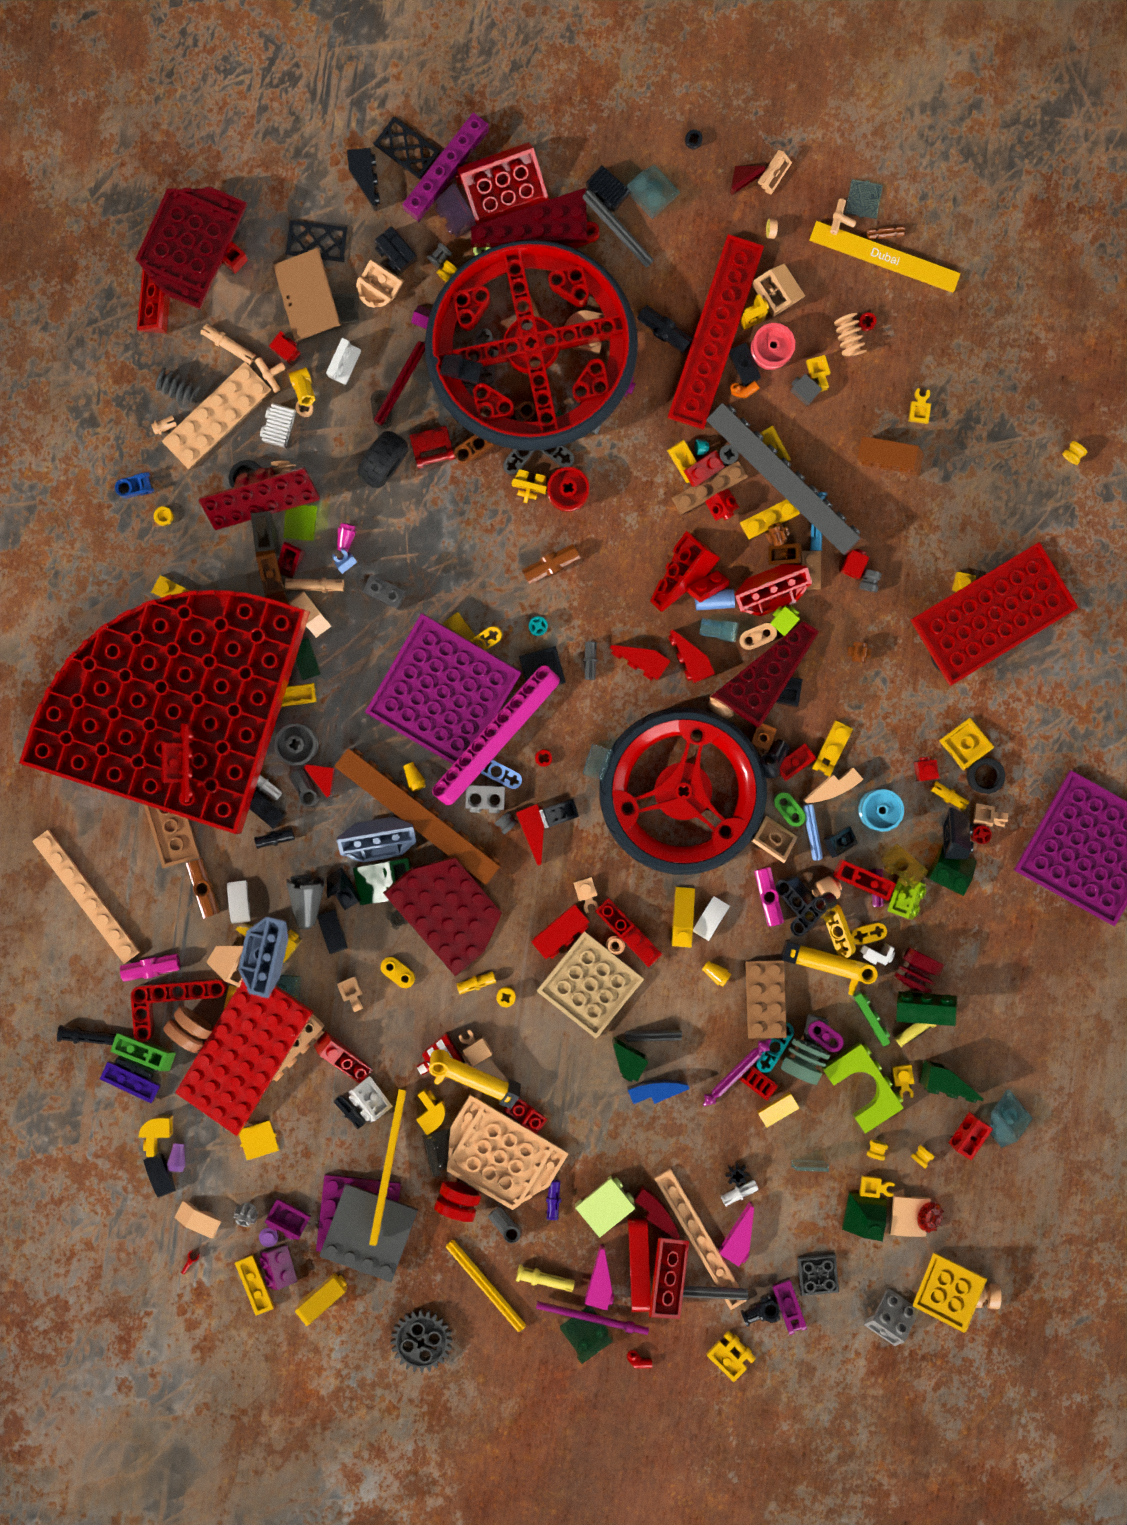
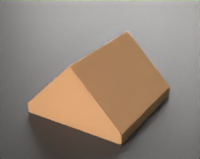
M766 816L751 841L784 863L798 837Z

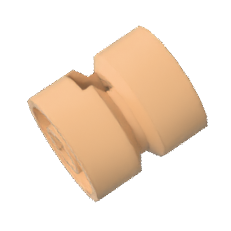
M987 1283L984 1286L976 1308H983L985 1305L988 1309L1000 1308L1001 1287L999 1283Z

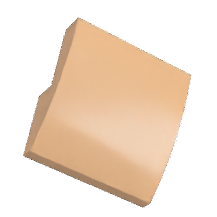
M894 1195L889 1234L926 1237L931 1198Z

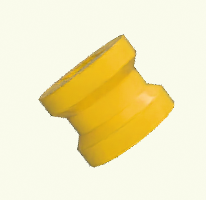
M446 260L444 267L436 273L447 282L458 269Z
M1072 441L1069 444V449L1065 450L1062 455L1072 464L1078 465L1080 458L1088 452L1081 444Z
M506 986L499 989L496 997L498 1004L502 1007L513 1005L516 998L515 991Z
M870 1140V1150L867 1151L866 1155L874 1159L885 1160V1150L888 1149L889 1145L881 1141Z
M919 1145L918 1151L911 1155L925 1169L928 1166V1162L935 1158L922 1145Z

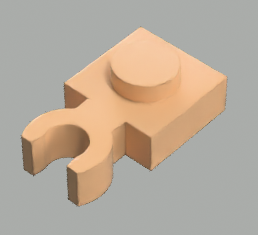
M592 877L573 882L579 901L585 900V912H589L587 908L589 904H594L595 909H598L597 902L592 898L597 896Z

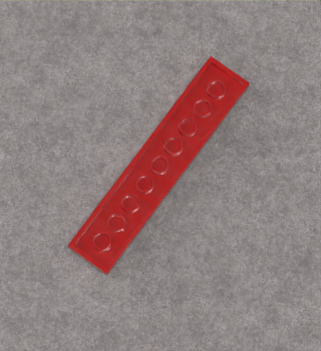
M730 234L727 235L667 417L668 419L704 430L706 419L708 418L764 249L763 245Z

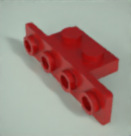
M188 723L181 724V743H161L162 783L181 782L182 802H189V798H192V787L189 786V778H192V767H189V759L192 758V748L189 747L192 730Z

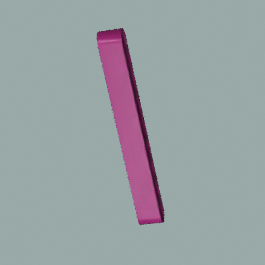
M548 666L539 667L435 784L432 790L433 795L445 805L453 804L558 686L560 681L558 675Z

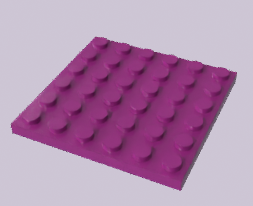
M421 613L365 713L454 764L496 717L522 671Z
M1069 770L1013 870L1115 927L1127 906V801Z

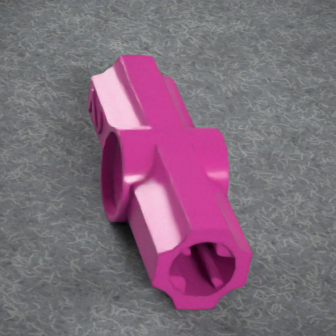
M764 867L754 870L768 927L784 923L771 868ZM767 892H773L774 898L770 902L764 899V895Z
M178 954L141 959L139 962L120 965V975L123 982L139 978L157 977L163 973L180 970V959Z

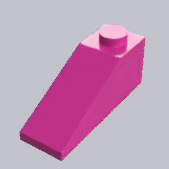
M751 1202L747 1204L718 1249L720 1255L737 1266L745 1263L750 1255L748 1252L750 1251L754 1206Z
M600 1244L586 1292L585 1304L607 1310L608 1306L613 1304L615 1294L612 1293L605 1247Z

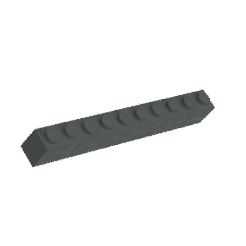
M722 403L706 420L843 555H846L861 539L859 536L861 532L853 524L849 527L845 523L847 518L839 511L835 513L831 509L833 505L826 498L822 500L817 495L819 491L812 484L808 486L803 481L806 478L799 471L794 473L790 469L791 464L784 457L780 459L776 455L778 451L771 444L767 446L762 441L764 437L757 430L753 433L748 428L750 423L743 417L739 419L735 415L737 411L730 404L726 406Z

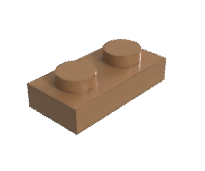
M801 551V565L808 567L812 584L806 590H820L821 551Z

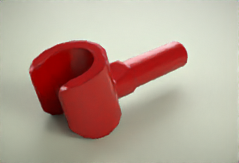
M193 1250L188 1253V1260L181 1271L182 1274H185L190 1265L199 1259L200 1253L195 1259L191 1258L190 1255Z

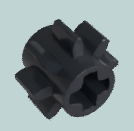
M737 1162L732 1167L728 1165L729 1172L725 1173L726 1177H731L728 1183L732 1184L734 1182L737 1187H739V1183L743 1182L746 1184L745 1176H749V1172H744L746 1166L742 1165L740 1167ZM736 1171L740 1172L738 1178H735L734 1176L736 1174Z

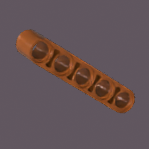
M529 401L522 402L514 408L512 418L522 422L532 421L536 415L535 406ZM526 407L532 409V414L529 416L522 414V410ZM474 435L455 449L454 455L458 463L466 465L496 444ZM477 440L485 442L484 446L480 449L474 446ZM463 450L469 453L466 459L458 457L459 453Z

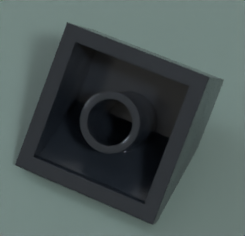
M949 807L942 823L944 859H968L970 853H973L974 843L970 841V835H972L973 830L972 824H969V816L955 808Z

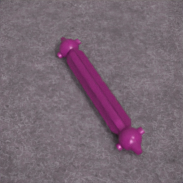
M769 1038L758 1041V1047L754 1048L713 1088L712 1093L704 1095L705 1101L703 1106L716 1104V1098L722 1096L761 1057L762 1052L770 1050L769 1044L772 1040Z

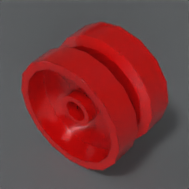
M563 467L556 470L551 475L547 486V495L550 503L562 512L579 510L589 497V482L583 472L574 467ZM570 487L572 492L568 491L565 493V488Z
M443 1181L439 1191L442 1197L437 1198L434 1206L435 1211L457 1221L473 1222L477 1211L473 1206L479 1205L482 1194L468 1185L454 1181Z

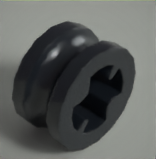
M693 129L687 132L685 144L688 148L697 149L701 146L703 137L700 131ZM692 135H694V138L695 136L698 137L696 144L690 143Z

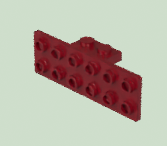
M271 466L259 468L255 472L240 474L236 477L233 488L200 497L199 503L214 530H218L315 502L320 499V496L305 467L274 475L275 472Z

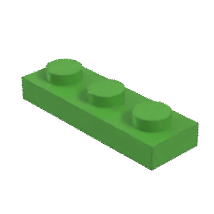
M857 991L852 995L880 1044L882 1046L888 1045L890 1043L888 1040L890 1034L885 1026L881 1028L878 1023L881 1019L875 1010L871 1011L868 1006L871 1002L867 995H862Z

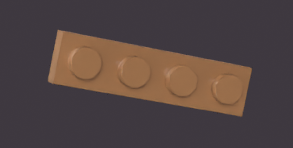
M738 460L715 473L696 487H690L672 498V501L679 514L683 515L704 503L716 493L731 488L748 478Z

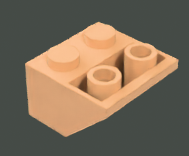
M785 264L770 269L755 279L752 284L757 294H760L762 299H766L769 306L768 311L772 317L805 297V294Z

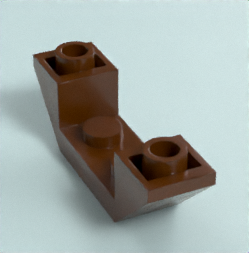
M274 536L254 540L256 559L265 597L290 605L276 556L278 553Z

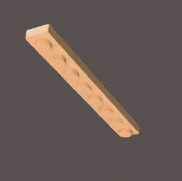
M47 830L33 840L34 845L121 961L125 964L139 954L141 951L52 832Z

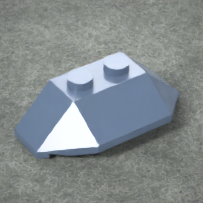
M395 817L355 823L337 837V843L341 856H347L360 862H369L403 855L416 843V836L413 824Z
M265 917L247 930L238 969L249 994L269 998L279 980L288 943L286 921Z

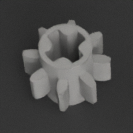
M242 1203V1206L237 1205L234 1212V1218H237L236 1223L243 1227H249L250 1223L255 1224L258 1217V1212L255 1211L256 1207L250 1203Z

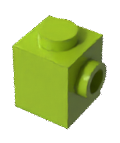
M785 605L783 608L779 606L772 614L775 617L770 624L785 636L800 620L798 616L800 612L792 605L790 607Z

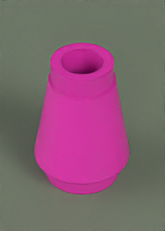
M340 523V527H338L337 550L341 551L340 549L344 548L346 552L349 551L357 532L355 531L356 526Z

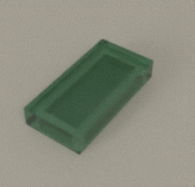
M309 638L301 640L296 656V663L302 680L321 675Z

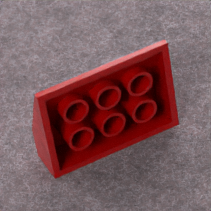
M530 142L457 168L476 225L549 200L536 154Z

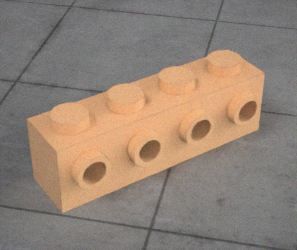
M312 1014L273 1078L276 1082L284 1075L282 1070L286 1066L290 1068L297 1061L295 1057L300 1052L304 1054L310 1048L308 1043L313 1038L317 1040L324 1033L322 1029L325 1025L314 1014Z

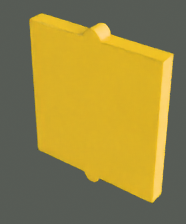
M270 1120L243 1128L239 1134L242 1143L240 1146L243 1147L247 1160L279 1151L276 1140L277 1134L274 1133Z

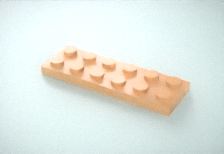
M244 362L166 436L162 442L190 470L262 402L272 390Z

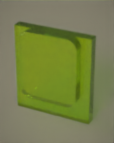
M301 505L287 509L285 511L283 538L314 541L317 506Z

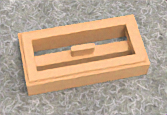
M778 150L758 181L768 194L773 193L792 164L784 151Z

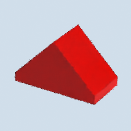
M311 764L305 765L304 768L324 795L330 797L333 792L336 768Z

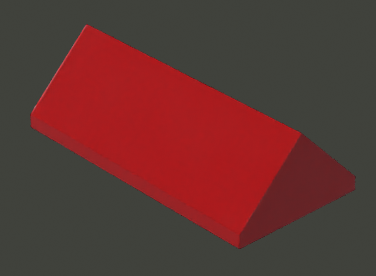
M142 269L137 331L167 334L170 297L164 295Z
M666 1237L658 1238L649 1317L680 1319L689 1241Z

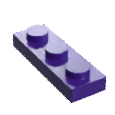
M111 1061L107 1062L100 1077V1080L151 1104L161 1086Z

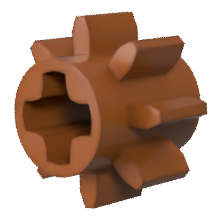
M778 522L768 527L769 532H766L765 535L770 544L773 543L774 546H780L788 541L787 537L790 536V532L786 525L782 526V523Z
M853 642V647H848L847 656H852V662L866 663V658H871L872 649L867 648L868 643Z

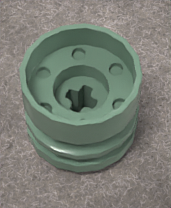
M794 1038L792 1043L799 1047V1049L789 1048V1051L796 1056L795 1058L786 1056L781 1069L805 1082L818 1085L822 1072L816 1069V1065L825 1067L826 1063L820 1060V1057L828 1060L830 1054L816 1044Z

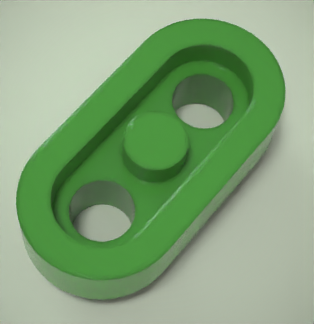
M785 792L777 794L774 798L775 808L789 825L794 827L801 826L806 818L804 811L790 794ZM782 798L786 799V804L784 806L780 804V800ZM794 813L798 814L797 820L792 819Z

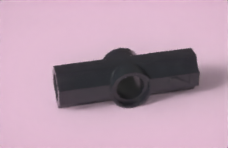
M648 305L641 310L637 317V320L651 329L658 339L668 342L682 354L693 340L678 329L671 319L661 316Z

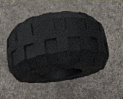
M384 431L374 441L357 469L359 478L373 488L384 486L403 461L409 448L407 441L393 431Z

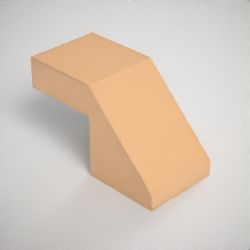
M304 591L288 602L291 606L310 611L306 626L315 637H318L331 627L330 623Z
M182 1201L175 1215V1219L185 1227L209 1238H214L221 1223V1220L211 1212L199 1211L188 1201Z

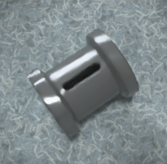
M439 243L438 248L432 255H428L427 259L440 269L442 267L441 264L448 256L451 257L452 253L447 247Z

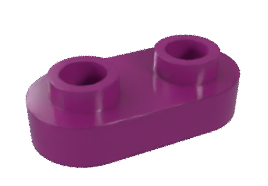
M815 1020L809 1024L808 1034L828 1051L837 1052L843 1047L841 1035L824 1022ZM817 1026L821 1028L819 1033L814 1032V1028ZM831 1038L836 1039V1043L833 1045L829 1043Z

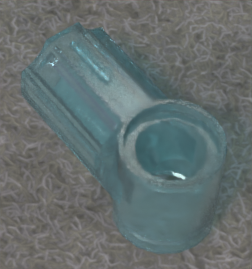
M702 618L699 635L715 637L727 642H736L739 623Z

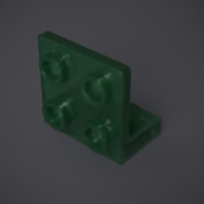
M590 1305L581 1310L582 1312L597 1315ZM571 1317L560 1325V1330L577 1351V1358L581 1364L613 1342L611 1332L603 1324Z

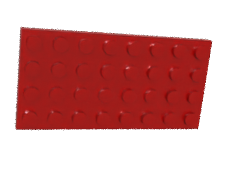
M1038 542L910 619L948 685L951 686L1079 607L1042 545Z
M242 979L241 986L236 989L214 1026L212 1033L205 1041L175 1093L228 1131L238 1136L314 1011L277 985H275L269 998L249 994L247 986Z

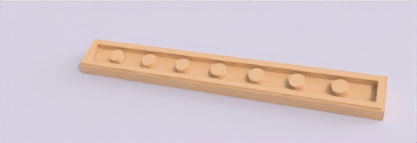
M669 1168L655 1176V1181L716 1286L740 1288L672 1169ZM725 1299L730 1310L747 1301Z

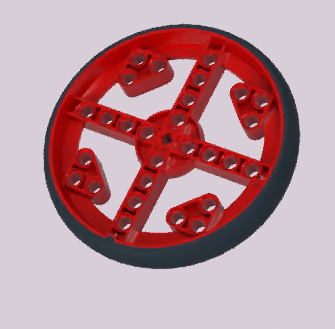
M520 240L500 244L477 254L463 264L449 278L439 292L428 319L425 338L428 373L432 385L447 411L467 430L490 443L505 448L531 451L546 450L569 444L586 436L601 425L623 399L635 371L638 352V337L634 315L623 290L614 277L596 260L585 253L564 244L545 240ZM514 268L520 269V272L518 274H512L511 270ZM524 269L552 271L548 276L550 289L577 307H583L588 303L590 293L599 305L605 318L554 328L545 319L534 316ZM507 273L517 320L509 326L503 340L453 350V337L457 321L463 331L473 330L491 303L489 290L483 287V285ZM574 274L581 276L579 280H573L571 277ZM556 278L562 280L560 284H554L552 281ZM518 286L524 288L520 293L514 291ZM577 293H584L585 297L578 299L575 295ZM481 294L487 296L483 301L477 300V297ZM460 299L468 300L464 305L458 304ZM521 305L528 306L526 311H520L518 308ZM465 317H470L471 321L469 323H463L462 319ZM526 323L532 325V328L529 330H525L522 327ZM609 325L612 327V330L605 332L602 328ZM589 329L593 331V334L585 336L583 332ZM566 334H573L574 338L566 340L564 336ZM547 338L555 339L553 344H547L545 341ZM610 340V353L606 369L600 359L591 360L572 388L573 398L580 405L572 411L556 417L546 369L555 362L560 350ZM530 342H533V348H529ZM510 346L517 347L515 352L507 351ZM491 350L498 351V354L494 357L488 355ZM460 354L463 359L470 360L469 358L472 354H478L479 358L475 362L482 363V367L508 362L516 370L529 374L538 421L522 422L511 420L514 415L512 401L484 383L477 384L474 387L472 396L461 380L440 375L444 355ZM534 360H538L540 362V365L537 367H532L530 363ZM597 366L601 368V371L593 373L591 369ZM536 379L544 380L541 386L535 385L534 382ZM598 385H603L606 388L603 392L595 390ZM579 389H584L586 394L578 396L576 392ZM480 391L487 392V396L484 398H479L477 395ZM545 397L548 399V402L540 404L538 400ZM504 405L510 407V410L506 413L500 411ZM485 409L491 411V414L487 417L481 415ZM545 416L552 417L550 423H544L542 419Z

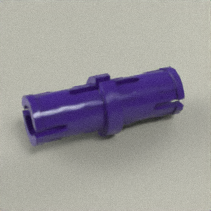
M553 1179L551 1182L548 1197H546V1202H548L546 1219L548 1220L559 1219L561 1181Z

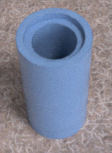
M723 589L701 603L695 599L696 611L735 608L734 589Z

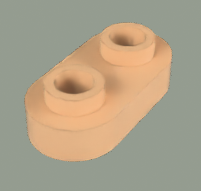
M764 623L742 633L739 643L742 648L752 650L773 641L776 638L777 630L770 623ZM764 630H769L770 635L768 637L763 635ZM746 637L752 638L751 644L745 642Z

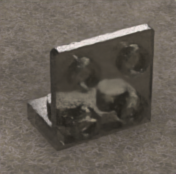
M450 1128L422 1135L430 1172L433 1177L441 1175L440 1171L447 1169Z

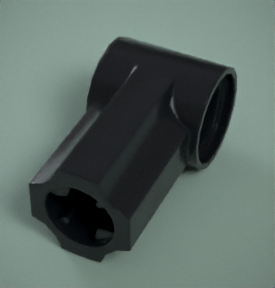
M777 739V741H774L768 753L764 754L760 759L766 778L772 779L780 774V766L790 749L784 740Z

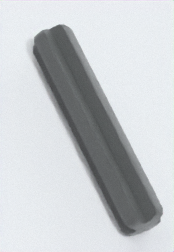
M680 1029L626 1031L625 1039L627 1042L678 1041L682 1039V1031Z

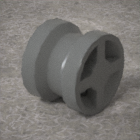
M732 445L723 446L719 452V457L726 466L735 463L739 456V452Z
M508 811L494 824L499 826L505 835L518 821L513 819Z

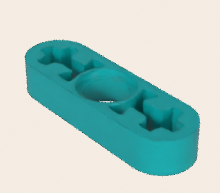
M786 1022L790 1033L787 1034V1038H782L785 1040L784 1043L778 1038H770L772 1040L771 1043L778 1042L780 1044L778 1052L767 1051L770 1055L775 1056L774 1059L769 1058L768 1063L770 1065L762 1068L760 1063L761 1060L765 1061L768 1057L765 1052H762L761 1057L756 1061V1066L761 1072L767 1073L773 1069L793 1037L794 1028L790 1023Z

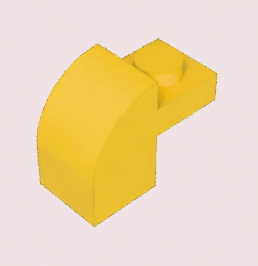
M424 1088L419 1091L418 1097L427 1110L418 1115L416 1120L428 1135L442 1124L446 1107L443 1099L436 1103V1097L431 1090L427 1091Z
M173 1115L154 1116L141 1127L138 1138H146L143 1142V1150L146 1151V1157H154L158 1153V1138H169L173 1134Z

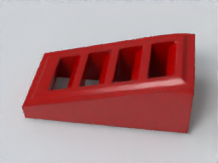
M752 1065L750 1067L752 1071L746 1079L743 1078V1074L739 1080L767 1101L777 1089L778 1084ZM756 1073L758 1076L752 1083H750L749 1081ZM761 1078H763L764 1081L759 1086V1088H757L756 1085L761 1080ZM769 1083L770 1086L766 1090V1092H762L765 1086Z

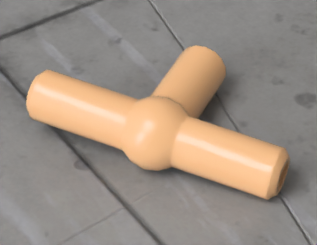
M843 198L838 200L836 211L833 214V223L830 231L833 235L838 234L841 222L850 227L856 225V220L843 215L846 200Z
M258 357L255 359V363L262 372L263 378L267 380L274 393L279 392L281 388L273 376L285 370V365L281 362L269 370L263 359Z

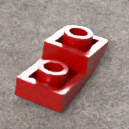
M521 1098L516 1101L511 1109L504 1108L507 1114L536 1134L548 1120Z

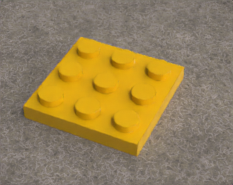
M933 1253L913 1307L965 1333L987 1278L937 1253Z

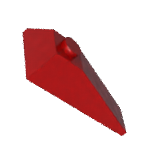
M688 531L684 533L672 551L674 556L670 563L667 562L665 567L667 569L665 576L659 580L650 600L661 612L686 593L690 585L704 578L720 559L713 550Z

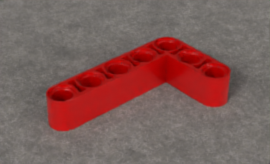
M221 978L141 984L135 987L131 992L135 1039L139 1042H145L153 1037L155 1033L153 1003L218 998L226 993L228 989L227 982ZM215 983L222 986L220 993L215 992L213 988ZM195 985H200L203 988L202 994L195 992ZM176 986L183 988L184 994L182 996L176 994ZM157 988L164 990V997L157 995ZM138 989H142L145 992L144 999L138 997ZM140 1008L146 1010L147 1016L145 1018L139 1015ZM141 1028L148 1030L147 1037L141 1035Z

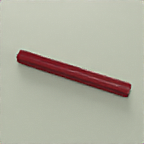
M422 341L417 342L374 418L376 424L380 426L384 424L425 351V343Z

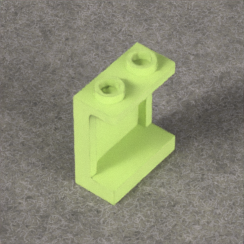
M611 1175L606 1182L584 1200L580 1199L575 1203L577 1211L599 1238L635 1209L633 1196L629 1192L625 1193L620 1180L617 1177L614 1179Z

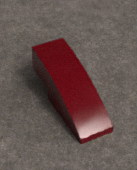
M642 1185L634 1196V1201L648 1210L645 1214L647 1220L678 1240L680 1238L679 1232L670 1213L663 1203L649 1189Z

